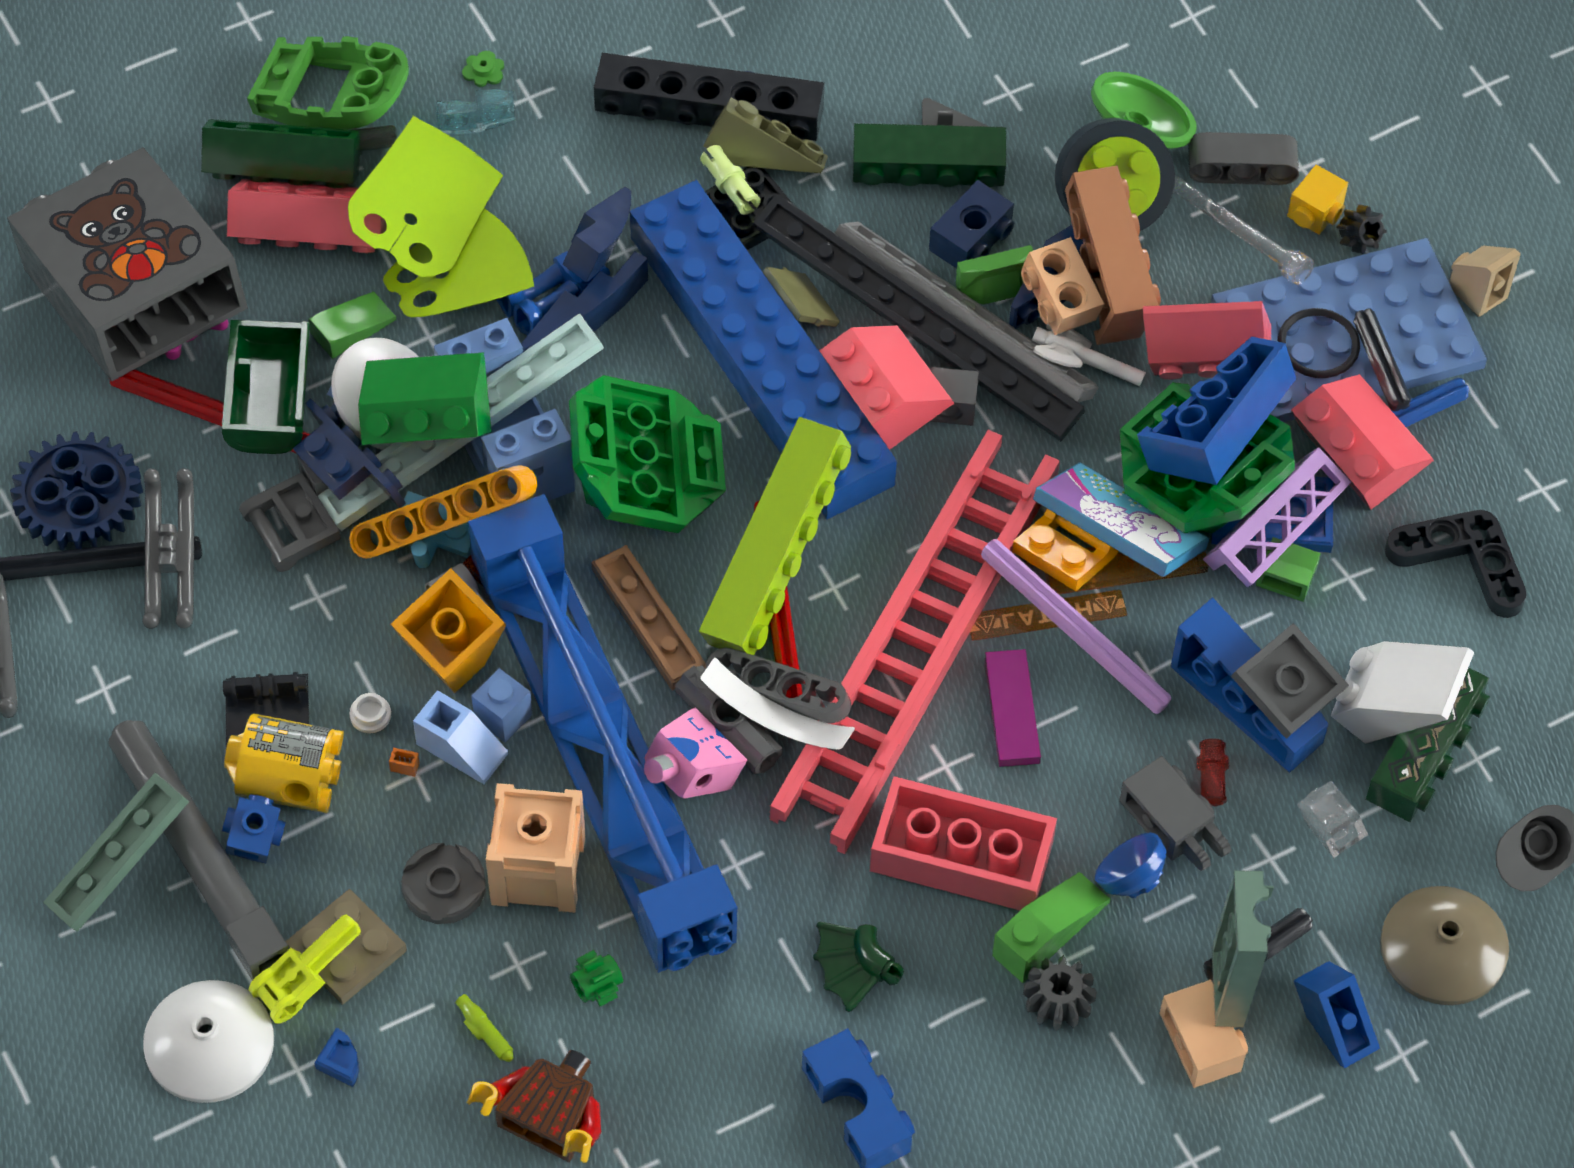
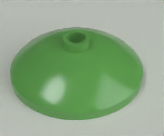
M1106 72L1096 78L1091 88L1093 103L1103 119L1120 118L1140 124L1154 132L1168 149L1186 146L1196 133V121L1186 105L1167 89L1146 78L1125 72Z

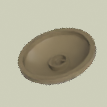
M1430 886L1407 894L1391 908L1381 931V953L1391 976L1410 994L1435 1004L1459 1005L1484 996L1499 982L1509 957L1508 936L1497 913L1479 897L1455 887ZM1443 929H1452L1456 935L1447 936L1444 934Z

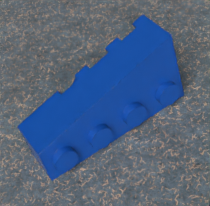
M1250 337L1216 367L1217 374L1213 378L1205 381L1200 380L1190 389L1192 396L1179 407L1172 404L1161 414L1163 420L1153 429L1146 426L1139 432L1137 437L1149 470L1217 485L1296 380L1286 343Z
M1212 597L1178 626L1171 668L1290 773L1323 744L1329 723L1319 711L1287 739L1281 734L1231 677L1238 668L1261 649Z

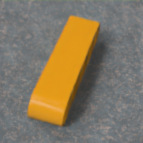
M518 465L477 478L359 523L350 533V546L355 554L365 559L400 549L416 541H421L466 524L470 520L532 498L537 489L536 476L528 467ZM509 477H512L517 484V493L515 495L508 488ZM475 490L482 497L481 508L474 502L473 493ZM440 503L447 510L446 521L439 514ZM405 517H408L412 522V533L408 532L405 527ZM371 530L375 531L378 536V546L371 540Z

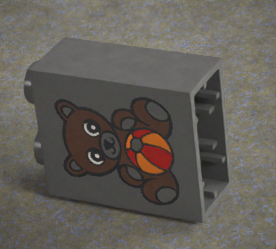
M144 147L119 160H109L101 163L90 175L51 195H41L32 199L22 210L7 217L24 270L111 381L248 309L233 254Z

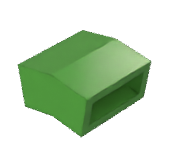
M1275 537L1271 540L1273 543H1280L1282 541ZM1292 543L1257 579L1256 586L1304 602L1319 564L1321 553ZM1268 550L1267 553H1266V556H1267L1272 550Z

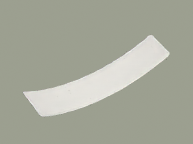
M717 658L711 661L701 676V680L734 709L760 725L788 738L818 747L842 749L855 730L854 727L833 725L811 719L780 706L743 683L722 665Z

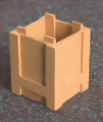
M497 783L491 841L488 844L486 854L491 905L508 907V903L550 906L558 907V911L575 913L577 904L576 873L579 852H584L585 845L582 791L565 789V793L514 789L512 784Z

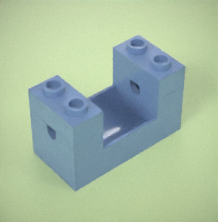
M507 318L433 346L435 356L484 352L486 377H489L523 353V347ZM533 397L493 425L491 433L476 437L464 445L480 477L502 469L522 465L531 469L537 479V489L532 498L545 494L547 500L551 501L575 491L571 437L556 409L544 413L536 397ZM509 477L508 488L515 495L517 493V484L512 477Z

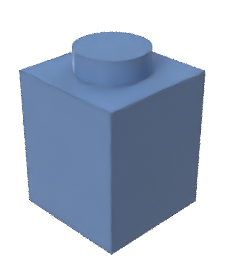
M500 668L472 695L473 713L504 743L532 716L530 691Z

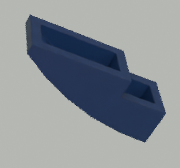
M625 186L586 211L579 223L562 265L585 282L594 277L609 260L628 220L631 207L630 189Z

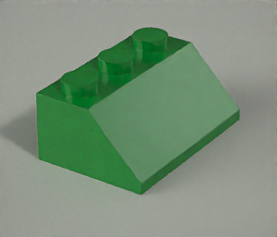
M484 352L366 361L358 402L362 445L470 438L491 433Z

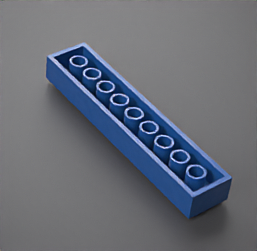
M697 180L690 182L631 210L630 233L632 241L641 254L648 258V264L779 452L782 454L799 417L841 430L851 445V457L847 467L844 470H840L834 483L835 491L831 502L827 506H823L821 512L828 520L894 487L897 460Z

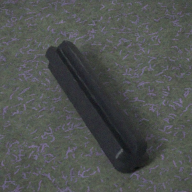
M1370 308L1359 310L1355 313L1353 322L1389 408L1395 412L1405 410L1410 406L1411 397L1377 316Z

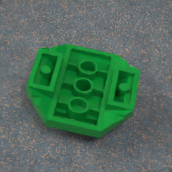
M602 375L585 388L583 387L575 392L569 400L573 470L582 483L586 504L599 509L605 519L680 533L726 491L721 424L709 414L703 415L691 401L677 391Z
M1173 382L1120 429L1124 494L1183 533L1196 530L1214 533L1228 522L1242 519L1295 470L1291 428L1270 414L1217 485L1149 470L1137 434L1146 426L1153 429L1163 420L1161 414L1172 404L1179 407L1192 396L1190 392L1192 387L1189 384Z

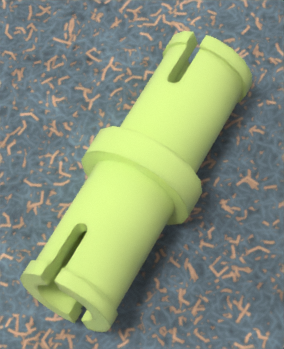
M719 145L708 147L707 150L713 158L710 159L703 152L700 161L716 179L717 188L721 193H727L741 214L752 213L754 209L748 202L751 201L755 207H758L761 199L745 181V173L739 166H734Z

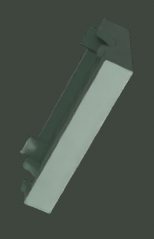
M1234 870L1212 945L1215 1027H1244L1268 952L1267 939L1270 938L1271 927L1258 922L1253 913L1255 905L1271 898L1274 886H1264L1263 871Z

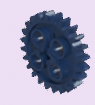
M74 431L71 441L66 442L62 435L58 434L56 439L57 445L51 446L44 440L42 441L44 451L41 454L34 450L28 451L31 463L21 461L18 463L21 474L12 476L15 488L10 489V494L13 500L12 506L15 516H18L22 529H29L32 539L41 535L46 547L56 539L61 551L66 548L68 542H74L75 549H81L83 541H89L92 547H97V538L100 536L109 542L113 541L110 532L113 528L123 533L126 531L123 519L135 520L133 508L141 507L142 505L139 494L143 493L140 480L141 475L139 467L135 466L133 455L131 453L125 454L121 443L112 447L108 436H105L97 443L94 432H90L85 440H80L78 432ZM68 467H75L71 470H64ZM103 481H110V482H108V483H106V484H102V485L99 484V483H101V482H103ZM55 497L50 501H44L47 498ZM83 512H90V513H88V514H86V515H82V516L79 515V514H81V513H83Z

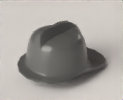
M1543 805L1532 810L1509 828L1500 838L1495 852L1496 866L1501 878L1510 887L1519 891H1535L1548 884L1574 862V814L1569 809L1560 805Z

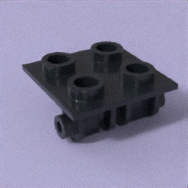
M293 672L291 675L275 676L273 673H268V676L256 674V677L236 678V675L223 680V694L226 697V748L231 735L238 736L245 731L246 724L252 714L309 724L308 673L298 674V672Z

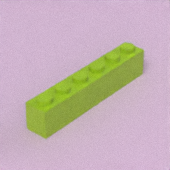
M802 417L798 418L699 629L700 634L710 646L719 649L732 648L751 655H755L757 649L760 650L764 646L768 636V625L773 614L778 613L782 608L785 599L784 590L790 577H795L800 569L803 549L807 541L810 542L817 532L818 517L823 506H827L833 498L836 478L840 470H844L850 461L851 445L841 430Z

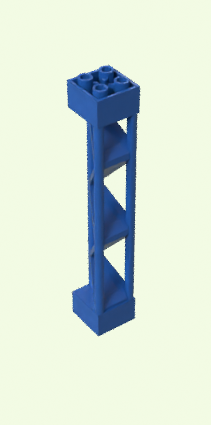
M545 494L468 521L472 563L497 615L506 624L505 633L576 790L582 791L583 805L638 924L639 932L657 972L659 973L667 969L677 971L688 966L695 958L708 953L714 956L727 951L732 944L737 942L738 907L718 864L704 869L664 781L657 784L652 783L644 773V757L649 749L566 573L563 532ZM567 610L572 618L573 623L566 615ZM513 613L543 623V678ZM627 740L633 750L634 755L627 747ZM572 743L603 754V810ZM634 878L651 884L656 888L640 893Z

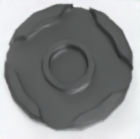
M433 843L419 849L407 861L401 880L402 895L409 910L420 919L435 924L455 923L469 917L480 906L486 891L485 872L478 857L466 847L457 844L452 846L445 845L444 843Z

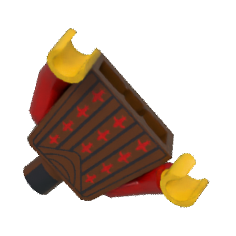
M575 1050L568 1051L560 1066L545 1059H538L531 1067L524 1066L491 1084L484 1081L477 1082L472 1086L467 1099V1104L469 1105L473 1102L482 1103L483 1106L480 1113L484 1116H489L493 1106L497 1105L495 1114L498 1127L569 1163L575 1152L581 1153V1162L586 1163L589 1158L590 1149L602 1132L600 1104L594 1098L593 1085L583 1079L591 1062L585 1055Z

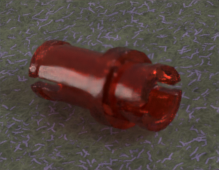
M1205 739L1199 742L1200 755L1196 758V768L1200 770L1201 795L1209 801L1211 806H1220L1227 802L1225 771L1229 769V757L1225 755L1226 743L1221 739Z

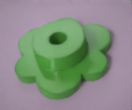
M488 50L482 51L478 56L471 55L466 59L467 65L462 70L465 80L474 81L478 87H484L487 83L498 84L502 81L504 61L496 59L493 52Z

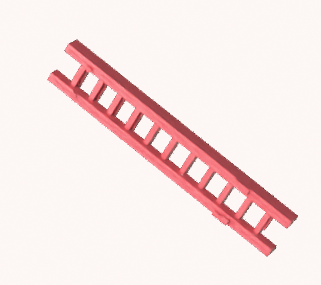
M987 430L841 683L851 700V706L855 700L894 717L893 724L888 733L884 734L847 716L840 722L832 723L833 725L854 727L855 730L849 738L877 750L869 766L862 765L830 749L806 744L770 805L771 821L778 823L779 820L785 822L799 797L805 799L820 809L840 816L830 833V843L837 846L838 852L846 853L1002 576L981 557L982 550L988 543L955 529L960 517H963L1000 533L997 540L1012 552L1013 541L1030 527L1041 507V504L1033 500L1036 488L1058 475L1060 460L1045 454L1027 485L989 468L1001 448L1002 435ZM981 487L1018 504L1010 515L975 500L972 496L976 489ZM942 548H948L982 563L983 565L977 576L938 560L937 557ZM925 578L965 594L960 606L957 608L919 591ZM908 607L949 624L943 636L938 638L902 622L901 620ZM891 637L931 654L924 669L921 670L883 653ZM873 668L914 686L905 702L865 685ZM837 697L834 698L833 703L838 702ZM818 765L858 782L859 784L851 798L846 799L809 782Z

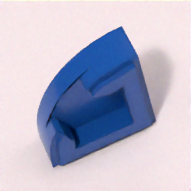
M336 1027L314 1062L315 1068L354 1087L359 1073L357 1052L350 1038Z

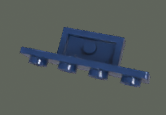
M311 398L305 402V405L321 426L297 444L293 450L309 469L339 500L366 478L370 477L399 508L403 507L406 502L398 492L403 488V485L388 468L384 472L379 470L382 466L379 459L368 447L362 451L358 448L362 443L347 425L343 429L338 427L342 422L328 405L320 408Z

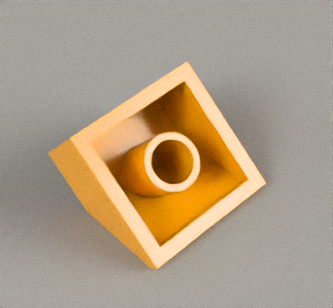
M450 568L391 623V626L400 638L455 694L485 666L506 624Z

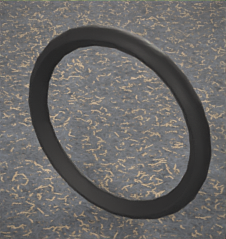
M1310 308L1294 313L1285 320L1279 330L1278 342L1286 343V335L1290 327L1298 320L1310 316H1323L1339 322L1345 327L1352 340L1350 356L1343 364L1334 369H1309L1300 365L1289 354L1295 371L1313 378H1330L1346 372L1357 360L1360 352V338L1355 327L1344 316L1323 308Z

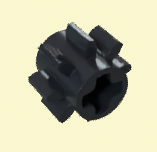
M1358 204L1356 211L1345 209L1343 211L1345 216L1341 219L1340 224L1336 225L1342 237L1339 242L1340 245L1352 246V252L1361 254L1365 253L1366 246L1378 249V242L1387 231L1381 222L1383 214L1371 212L1370 206Z

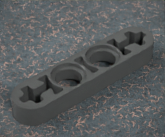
M732 648L718 649L707 659L706 669L714 658H717L726 668L732 664L735 671L728 670L743 683L769 700L803 716L832 724L840 722L850 713L852 707L851 700L843 685L836 681ZM759 673L771 674L770 680L765 685L760 687H753L751 685L752 679ZM792 685H806L802 695L796 698L786 697V692ZM835 697L838 699L837 703L832 702ZM822 700L830 702L827 707L824 706Z

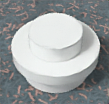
M365 693L360 695L351 705L349 712L350 720L357 730L364 733H376L383 730L389 724L391 708L389 703L380 695Z

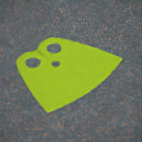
M485 208L475 223L455 264L448 270L449 273L446 277L439 279L436 278V275L429 277L418 276L411 282L401 283L397 280V276L405 268L398 265L397 261L383 277V283L388 291L396 292L401 296L399 307L408 317H425L450 312L534 287L532 271L522 246L509 228ZM417 243L409 250L411 257L419 263H428L432 259V253L429 248L421 243ZM433 291L436 293V300L428 306L416 307L413 304L414 298L422 292Z

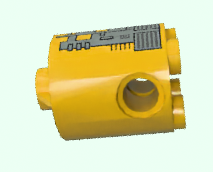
M252 714L246 724L245 731L238 736H230L225 753L224 767L234 782L236 796L249 798V795H259L273 800L275 804L328 813L332 797V789H329L328 786L329 784L337 785L342 762L335 760L334 757L340 754L344 731Z

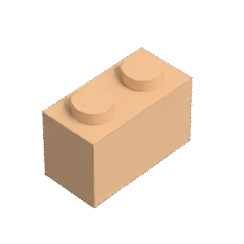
M1212 980L1163 996L1160 1016L1194 1088L1242 1071L1245 1056L1248 1054V1045L1240 1029L1235 1030L1234 1027H1215Z

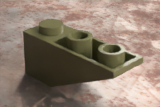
M732 97L711 128L703 145L705 148L719 145L732 164L744 167L822 173L828 155L824 154L823 149L815 142L799 139L791 134L790 129L782 122L777 120L770 121L758 114V110L752 104L743 100L738 102Z

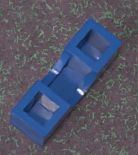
M847 1028L803 1050L802 1070L822 1103L838 1096H851L862 1103L865 1108L864 1111L855 1118L845 1122L844 1141L860 1168H881L911 1152L912 1135L915 1134V1129L908 1114L904 1110L898 1112L891 1100L893 1092L887 1079L882 1074L877 1076L870 1065L872 1057L866 1044L861 1039L856 1041Z

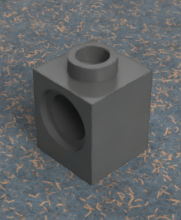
M932 367L931 372L953 400L954 404L929 422L973 426L979 371Z

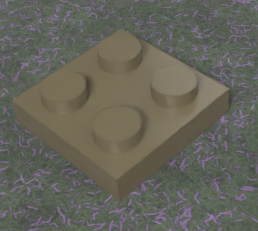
M350 888L285 941L289 949L293 948L303 953L342 915L346 914L356 921L361 929L360 935L318 973L325 981L323 986L342 1005L407 951L406 943Z

